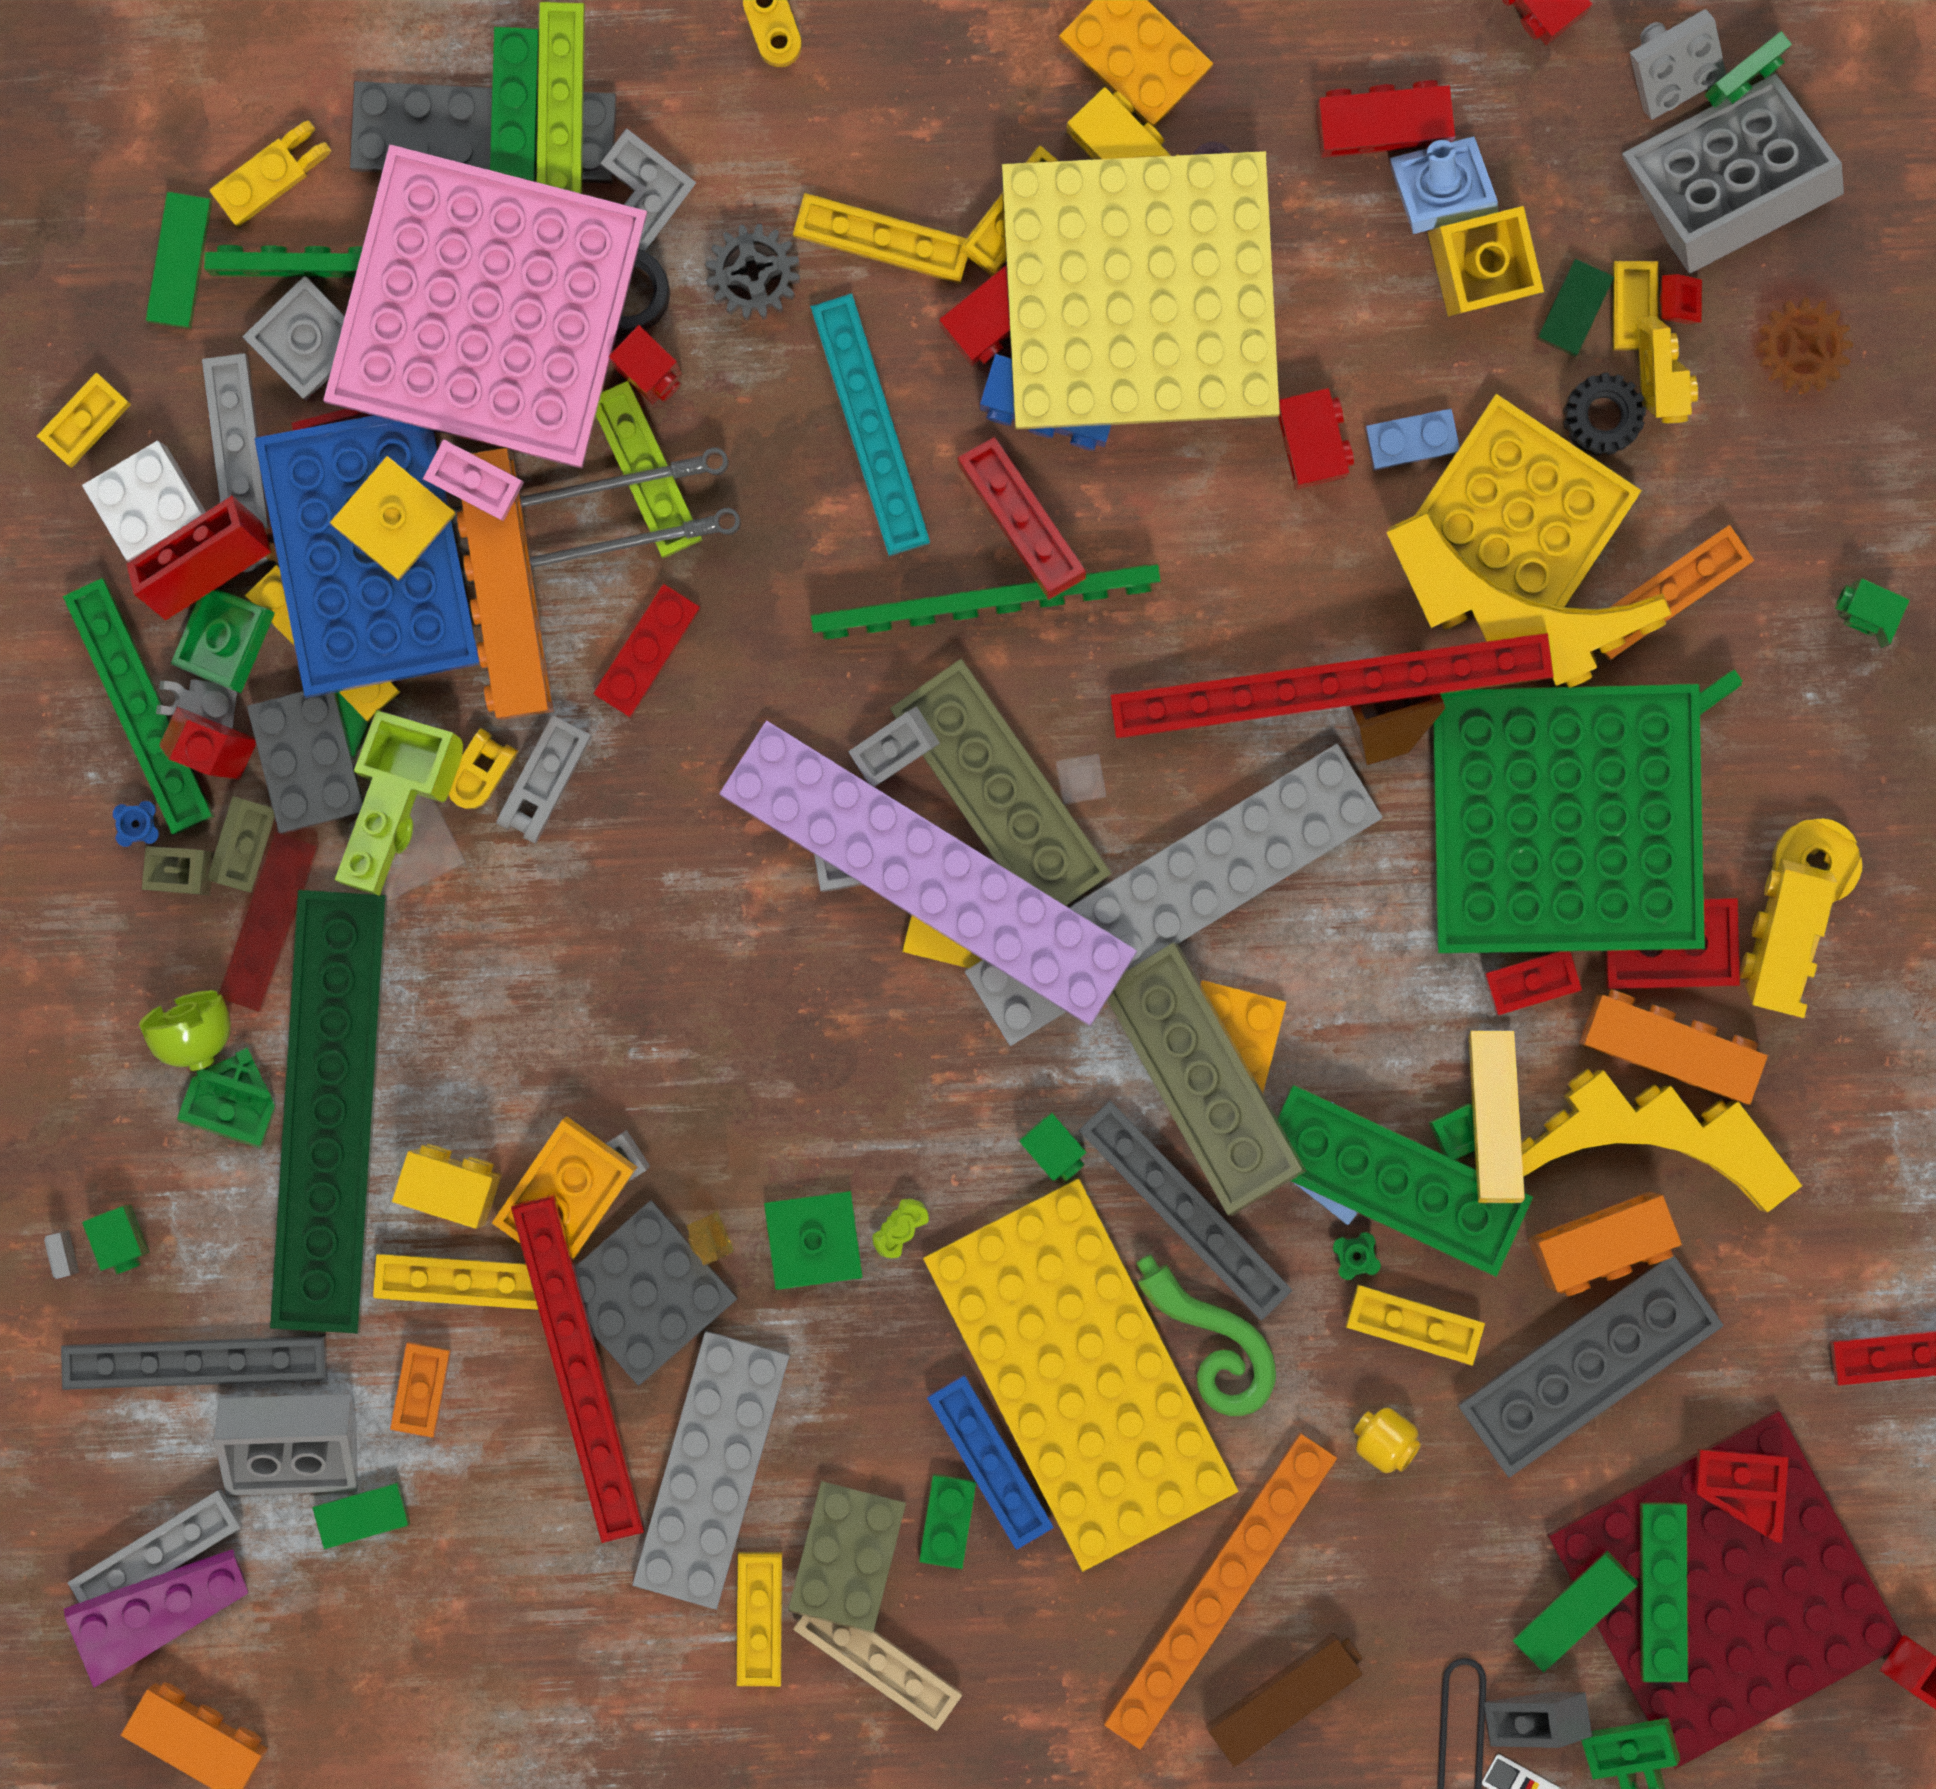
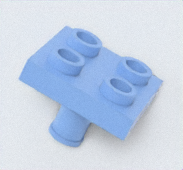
M1475 137L1454 142L1438 140L1433 142L1427 149L1390 158L1391 172L1413 234L1498 212V201Z

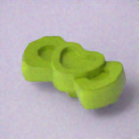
M911 1198L900 1201L898 1209L894 1210L887 1217L881 1229L872 1236L873 1246L880 1256L891 1259L901 1256L903 1243L912 1239L916 1227L925 1225L929 1221L928 1211L924 1204Z

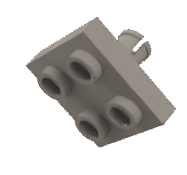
M1706 9L1668 31L1660 22L1648 25L1640 35L1642 45L1629 52L1642 108L1651 120L1667 111L1673 110L1679 104L1698 93L1711 88L1726 75L1715 19Z

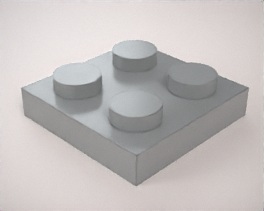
M304 276L242 337L307 401L330 377L345 316Z

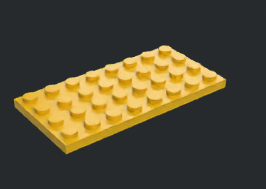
M1079 1178L923 1257L1082 1572L1239 1492Z

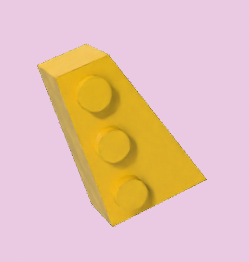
M1783 859L1780 860L1777 871L1771 870L1769 872L1764 890V895L1769 896L1765 912L1758 911L1752 928V937H1756L1753 952L1745 953L1740 967V978L1744 979L1743 982L1752 1005L1801 1018L1805 1017L1807 1004L1801 1002V997L1807 978H1814L1817 964L1812 963L1819 939L1825 935L1837 886V881L1832 872Z

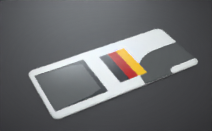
M1500 1754L1496 1755L1482 1781V1785L1489 1789H1561Z

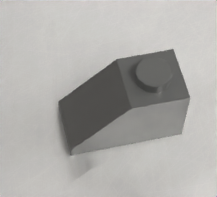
M1547 1692L1492 1700L1484 1703L1490 1746L1561 1748L1592 1736L1586 1692Z

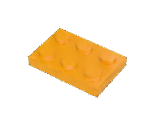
M1093 0L1059 35V40L1114 93L1116 91L1120 92L1134 107V112L1145 123H1149L1153 127L1213 67V62L1148 0Z
M1201 980L1200 984L1263 1093L1286 1002Z
M566 1116L555 1129L492 1224L520 1243L511 1205L555 1194L572 1259L574 1260L638 1167Z

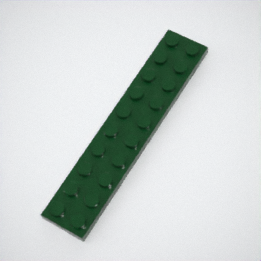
M298 890L271 1329L360 1333L388 895L378 896L375 894Z

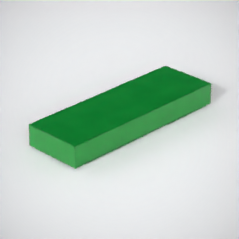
M167 192L146 315L148 323L185 329L192 328L213 202L210 198Z
M1606 1551L1514 1637L1513 1642L1544 1673L1635 1589L1639 1582Z

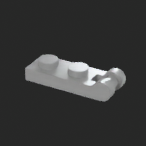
M552 715L506 801L496 824L507 830L513 827L524 833V839L536 844L592 735ZM524 800L538 806L533 818L519 811Z

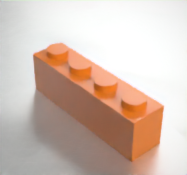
M1610 989L1608 996L1596 995L1579 1041L1580 1045L1727 1099L1738 1101L1741 1104H1751L1768 1055L1757 1051L1759 1043L1734 1035L1732 1042L1715 1036L1718 1028L1696 1020L1692 1021L1691 1026L1674 1021L1677 1013L1656 1005H1651L1649 1011L1633 1006L1634 997Z

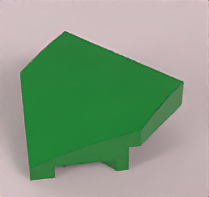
M247 1047L236 1052L233 1057L205 1070L200 1069L196 1071L198 1075L193 1077L190 1082L177 1120L180 1123L262 1149L276 1106Z

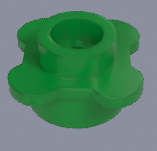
M1363 1232L1358 1238L1347 1240L1340 1237L1335 1240L1333 1251L1338 1254L1340 1263L1338 1274L1341 1278L1352 1280L1358 1274L1367 1273L1375 1275L1378 1273L1381 1263L1375 1258L1373 1247L1376 1240L1372 1234ZM1355 1252H1359L1361 1254V1258L1359 1260L1353 1259V1254Z

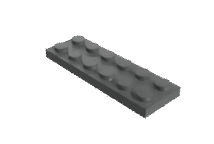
M354 81L350 169L357 172L382 173L390 144L490 170L492 88ZM584 92L582 182L613 184V175L599 164L615 144L616 94ZM537 110V140H538V110ZM536 143V176H535V180H537V143Z
M1673 1256L1652 1265L1456 1405L1506 1476L1510 1478L1724 1325L1677 1258Z

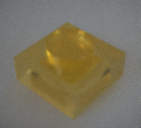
M718 1211L686 1225L689 1231L690 1247L695 1255L700 1257L703 1266L734 1252Z

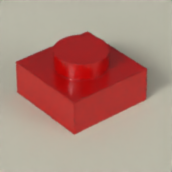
M1679 274L1662 276V292L1660 294L1662 320L1687 325L1702 323V279Z

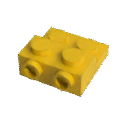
M1656 316L1638 317L1640 388L1644 398L1642 405L1656 418L1661 417L1662 423L1687 422L1688 415H1692L1691 402H1697L1698 384L1696 376H1690V370L1677 361L1679 356L1677 334L1671 333V328Z

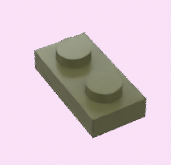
M232 796L207 880L246 892H252L275 818L273 808Z

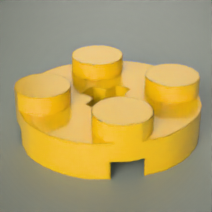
M1824 818L1804 820L1788 828L1778 839L1772 855V870L1777 871L1781 859L1810 866L1806 861L1807 855H1815L1819 850L1824 852L1823 861L1828 864L1826 871L1832 872L1837 881L1833 902L1846 897L1855 888L1862 872V857H1860L1855 837L1845 826Z

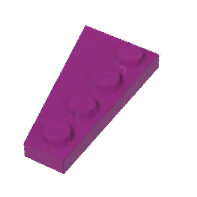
M231 1549L64 1608V1616L93 1688L242 1598L248 1594V1587L235 1552Z

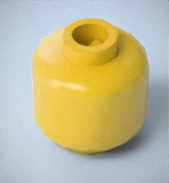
M1389 1407L1379 1410L1375 1415L1369 1411L1366 1412L1353 1433L1359 1436L1356 1442L1357 1454L1383 1473H1391L1396 1469L1403 1472L1421 1447V1443L1417 1441V1427Z

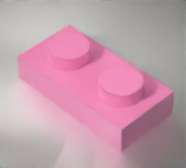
M444 439L423 477L424 480L502 521L505 520L524 483L522 480Z

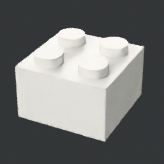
M159 441L152 443L82 485L128 562L205 513L203 506L168 447Z

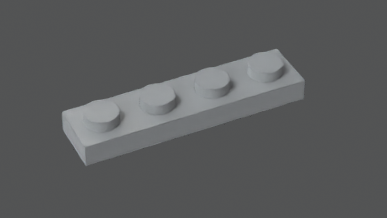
M244 353L202 359L220 503L231 495L234 496L263 522L265 529L270 528L268 507L254 438L258 437L248 355Z
M219 1489L68 1582V1585L79 1603L169 1572L243 1527V1524L223 1491Z

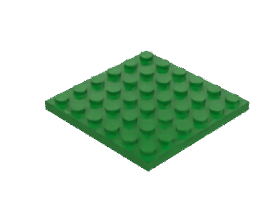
M1699 684L1480 689L1440 694L1444 701L1445 709L1434 722L1438 953L1705 949Z

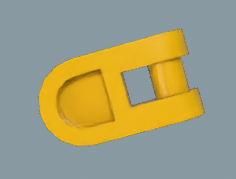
M480 728L462 755L449 792L450 799L457 806L465 809H477L483 806L490 799L519 751L509 744L505 746L500 745L491 739L493 736L491 733ZM481 754L495 761L488 772L475 765Z

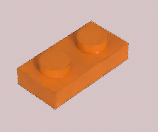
M413 1342L406 1343L390 1430L431 1438L435 1437L451 1356L450 1349Z

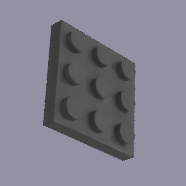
M653 1200L644 1205L575 1266L593 1335L638 1386L738 1299L735 1293Z

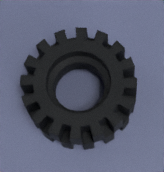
M1601 373L1599 376L1593 375L1588 377L1570 393L1563 410V414H1565L1563 423L1564 428H1568L1570 432L1568 436L1570 440L1580 444L1578 448L1584 452L1590 450L1592 455L1600 456L1602 453L1611 455L1619 450H1623L1638 437L1645 424L1643 418L1646 415V407L1642 406L1644 398L1642 393L1637 394L1634 390L1636 385L1633 382H1625L1623 380L1624 377L1618 374L1614 377L1609 376V373ZM1608 398L1618 405L1621 419L1616 428L1602 431L1596 429L1590 423L1588 409L1594 400Z

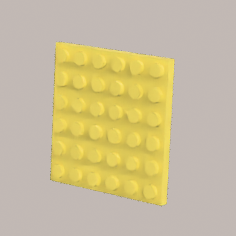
M1266 151L1002 164L1015 430L1279 416Z

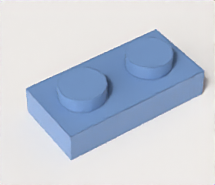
M1452 409L1365 427L1373 471L1453 455L1460 448Z

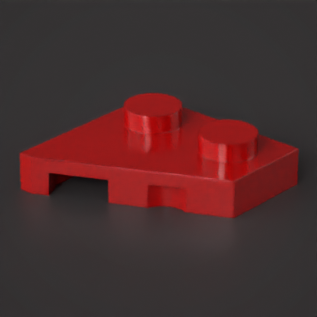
M1697 1449L1694 1493L1774 1542L1782 1543L1789 1458L1782 1455Z

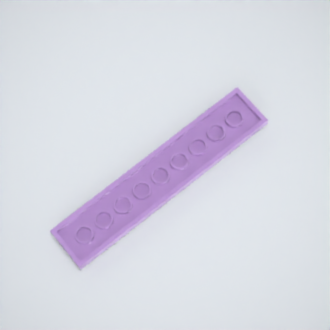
M767 720L719 793L721 797L809 852L822 858L825 862L849 877L854 878L862 885L1090 1027L1137 954V950Z

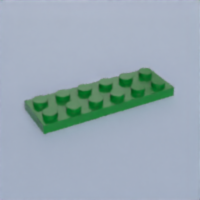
M1295 1085L1291 1086L1277 1119L1306 1169V1172L1292 1179L1291 1182L1497 1277L1533 1196L1524 1193L1525 1199L1522 1203H1478L1475 1169Z

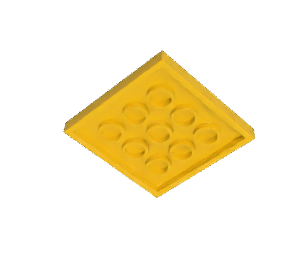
M1496 394L1416 514L1429 509L1449 543L1468 564L1495 584L1526 599L1564 608L1642 490Z

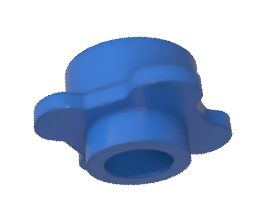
M143 801L139 806L119 804L114 808L113 818L116 820V829L118 831L115 838L119 845L129 847L133 842L144 841L147 844H152L157 841L159 831L154 826L153 816L156 813V807L153 803ZM134 820H138L140 822V826L138 828H134L132 826V822Z

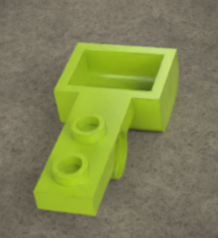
M376 710L354 769L355 773L371 781L335 877L337 882L380 896L395 853H402L410 843L413 833V820L410 812L416 796H423L439 802L446 801L462 758L463 743L460 737L453 732Z

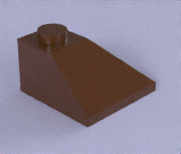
M1416 648L1403 653L1416 652L1421 650L1420 648ZM1440 694L1346 707L1355 739L1367 766L1409 753L1445 709L1444 701Z

